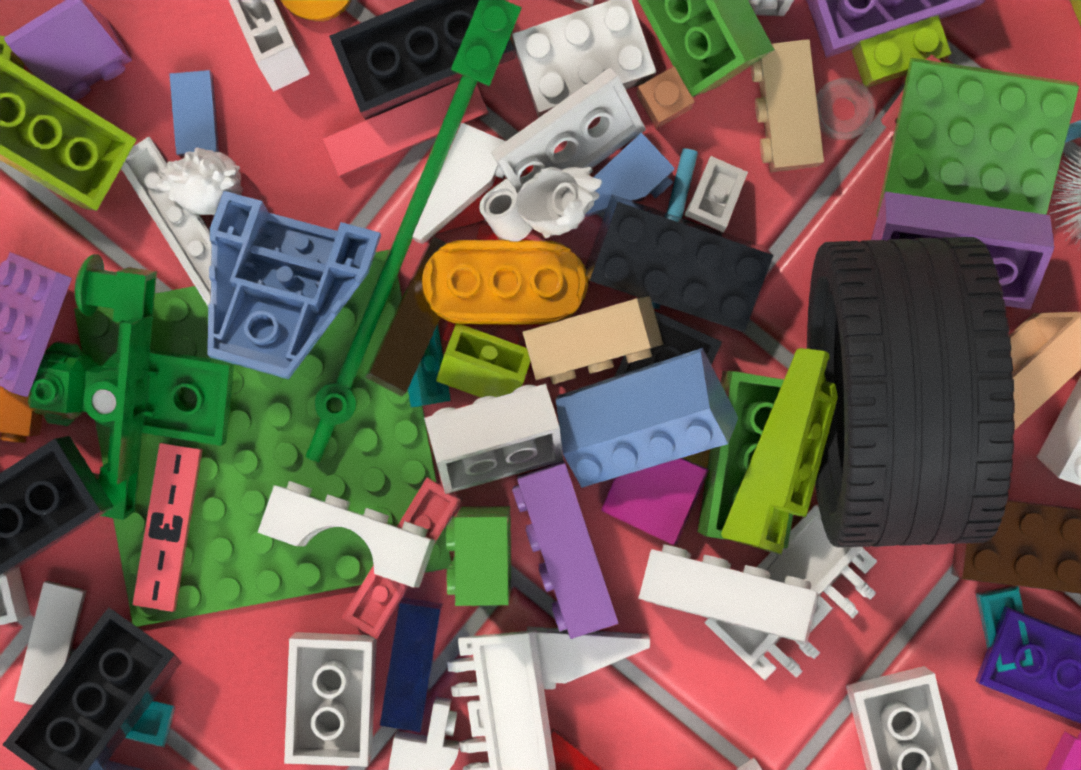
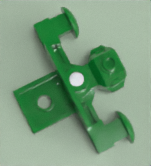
M93 254L84 260L78 270L74 289L75 301L78 309L85 316H92L98 306L114 309L113 321L120 322L117 352L101 366L89 354L83 353L78 344L61 341L54 342L44 352L28 395V405L36 414L43 415L47 423L69 426L80 415L87 412L99 424L110 427L108 462L100 467L99 474H93L114 506L100 516L124 520L135 512L142 433L218 446L226 443L234 364L220 360L151 350L150 342L157 271L127 267L117 272L104 270L101 256ZM187 387L196 393L198 402L195 408H187L180 402L179 392L181 388Z

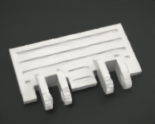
M817 505L790 531L788 549L783 548L782 555L770 552L756 567L770 571L769 573L772 574L771 580L784 583L786 576L811 582V590L817 591L819 597L810 633L833 609L820 596L823 592L851 618H854L859 612L848 598H844L831 586L841 575L848 579L863 597L871 600L876 594L848 565L853 562L866 574L877 563V560L863 547L837 548L833 546L825 534ZM710 618L704 622L764 680L777 669L764 656L767 651L796 678L803 672L800 669V665L794 659L785 655L776 646L782 637ZM795 641L808 657L815 659L820 654L809 641L807 644Z
M536 631L458 638L460 656L473 655V657L448 661V671L457 673L475 670L477 682H462L452 686V696L479 695L480 700L469 701L467 705L472 737L485 736L460 741V751L463 753L487 751L489 762L470 763L464 766L463 770H556Z

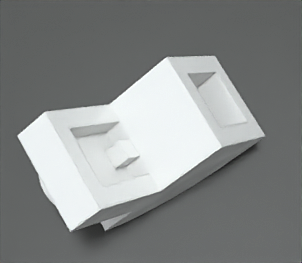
M435 698L428 736L402 731L396 732L388 770H449L452 767L460 747L458 741L445 739V735H454L457 712L450 711L452 699Z

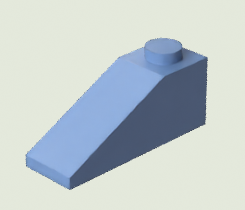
M641 132L593 177L601 179L602 184L600 188L595 190L599 193V198L594 201V206L585 214V217L605 212L612 194L633 202L642 201L649 194L656 199L673 183L668 176L675 168Z

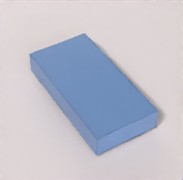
M210 70L170 73L176 155L185 156L186 152H194L196 148L219 152L213 73Z

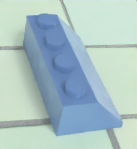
M703 348L560 394L556 398L563 455L581 488L729 443L738 420V416Z

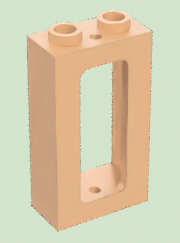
M1081 312L1033 313L1009 335L1012 348L1011 358L1013 360L1014 430L1081 369Z

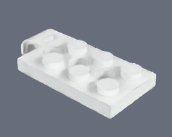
M611 67L490 152L507 179L484 195L480 202V212L499 240L518 242L525 238L532 230V227L518 214L516 197L523 184L532 179L541 169L556 167L561 170L568 167L593 168L646 130L619 76ZM600 117L598 125L588 129L589 124L595 118ZM567 141V145L563 150L554 153L555 148L560 143ZM534 165L533 170L528 175L520 177L526 167Z

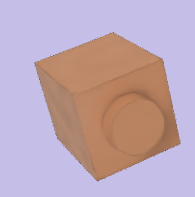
M675 66L640 85L636 93L656 129L691 110L695 103Z

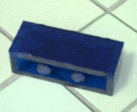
M404 597L400 601L380 726L421 732L424 724L443 604Z

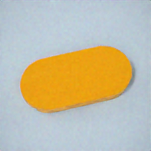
M458 240L441 247L426 263L423 271L422 289L431 309L438 316L452 323L552 324L569 318L577 311L586 295L588 278L585 266L579 257L577 258L570 251L571 249L558 242Z

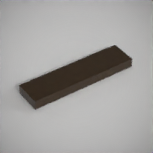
M435 236L429 240L365 378L401 397L406 394L441 318L431 309L425 299L422 288L423 271L426 263L435 252L447 244Z

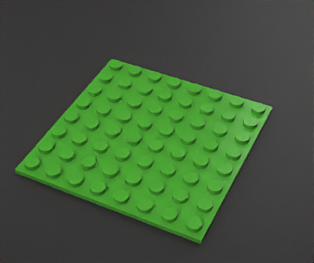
M390 250L375 253L368 275L290 379L234 364L227 441L224 445L218 446L142 433L135 512L124 520L113 518L133 625L138 627L362 585L374 565L373 557L366 542L352 530L344 527L326 529L314 536L305 547L294 546L258 533L274 485L287 488L289 481L312 488L311 497L325 501L327 494L351 502L348 510L363 515L365 509L369 508L389 515L387 523L398 526L426 478L428 477L437 483L423 406L411 408L408 390L401 397L365 378L402 300L398 275L351 386L357 400L354 414L348 421L335 425L320 463L305 457L320 421V417L315 410L316 395L324 385L336 382ZM195 286L155 293L150 342L151 350L214 359L208 356V306ZM98 306L92 316H85L78 308H74L82 352L89 354L98 365L103 366L117 352L120 322L113 321L114 309ZM181 388L179 392L180 402L187 408H195L198 402L196 393L190 388ZM332 397L327 402L328 407L332 411H339L343 408V402L337 397ZM95 421L102 462L105 465L108 462L110 427L103 426ZM160 443L203 449L176 610L173 612L132 605ZM445 528L434 544L425 573L447 569L449 564H451L450 551L446 549Z

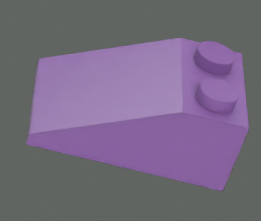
M65 0L4 37L7 45L37 78L74 101L86 96L91 91L89 86L102 78L107 81L120 75L126 69L124 65L132 61L108 19L86 0Z

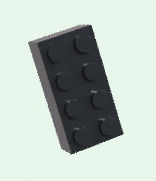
M415 0L329 36L360 113L365 120L461 79L462 75L452 71L451 68L479 0ZM510 38L498 65L515 59V50Z
M612 194L585 269L589 281L640 298L650 296L652 302L745 332L774 255L762 245Z
M70 436L51 440L0 473V579L114 507Z
M108 607L9 735L3 746L36 770H101L182 662L169 649Z

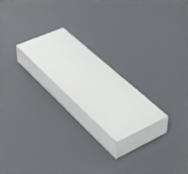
M51 581L43 583L14 701L33 705L70 658L87 590Z

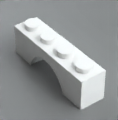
M289 481L287 488L274 485L258 533L294 546L305 547L318 533L333 527H344L357 533L368 545L373 557L374 574L413 588L420 587L436 541L426 537L428 529L404 521L403 527L399 528L387 523L389 515L369 508L365 509L363 515L348 510L351 502L327 494L325 501L310 496L312 488Z

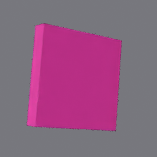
M679 458L616 477L601 511L672 545H676L709 469L685 458Z

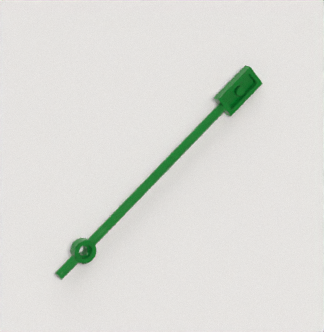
M479 0L451 68L452 71L462 75L336 382L324 385L316 395L315 410L320 417V421L305 454L306 458L314 462L320 463L335 425L348 421L355 412L357 400L351 386L407 254L414 231L443 167L477 82L490 86L522 7L506 0ZM332 397L341 399L343 408L339 411H332L328 407V400Z

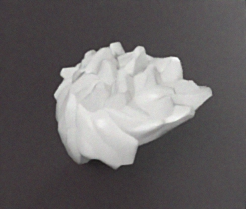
M196 148L194 152H186L185 158L179 161H169L167 168L160 169V174L164 175V177L156 182L155 185L160 191L170 193L169 199L177 201L184 210L201 215H215L223 191L241 195L243 191L241 174L239 173L240 167L236 165V162L221 152Z
M556 167L541 169L532 179L525 182L516 197L518 214L534 230L542 233L545 238H549L550 235H561L569 232L571 229H577L578 225L584 220L585 214L594 206V201L599 198V193L595 190L600 188L602 181L601 179L589 176L593 171L591 167H568L563 170Z

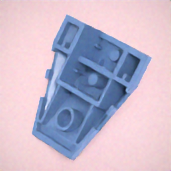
M223 191L210 227V242L212 246L211 266H209L211 301L208 304V356L290 379L368 275L381 233L340 222L338 231L269 213L263 201Z

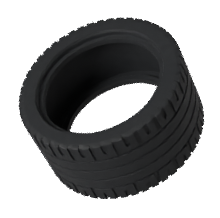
M975 237L823 243L816 253L811 275L807 349L829 353L830 359L827 362L824 374L827 382L835 384L838 395L815 482L819 512L827 539L837 548L985 543L989 541L998 531L1008 500L1015 428L1013 360L1011 358L1012 348L1009 337L1008 318H1006L1005 300H1003V291L999 283L998 272L995 269V263L991 258L989 250L982 241Z

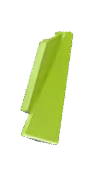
M804 348L796 350L722 529L721 535L723 538L782 555L789 513L802 517L807 516L838 398L835 384L827 382L824 374L827 362L830 359L828 352Z

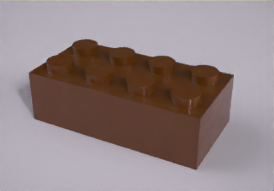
M1007 500L1002 522L996 534L985 543L955 544L951 574L964 580L1081 594V509Z

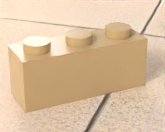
M810 40L772 44L774 51L750 66L752 81L759 82L761 98L755 99L757 122H764L766 138L760 139L762 163H769L770 173L819 167L824 163Z
M650 296L633 299L523 332L536 380L550 377L552 384L576 378L574 370L588 366L590 374L613 368L612 359L626 355L628 363L652 357L650 348L663 345Z

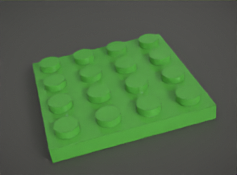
M910 58L876 217H878L885 191L1047 215L1079 85L1076 82Z

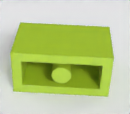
M938 15L860 41L852 49L864 89L907 75L910 58L926 60L929 56L933 55L943 62L951 55Z
M456 323L436 381L481 398L486 396L497 398L511 394L523 385L531 362L529 353L525 347Z

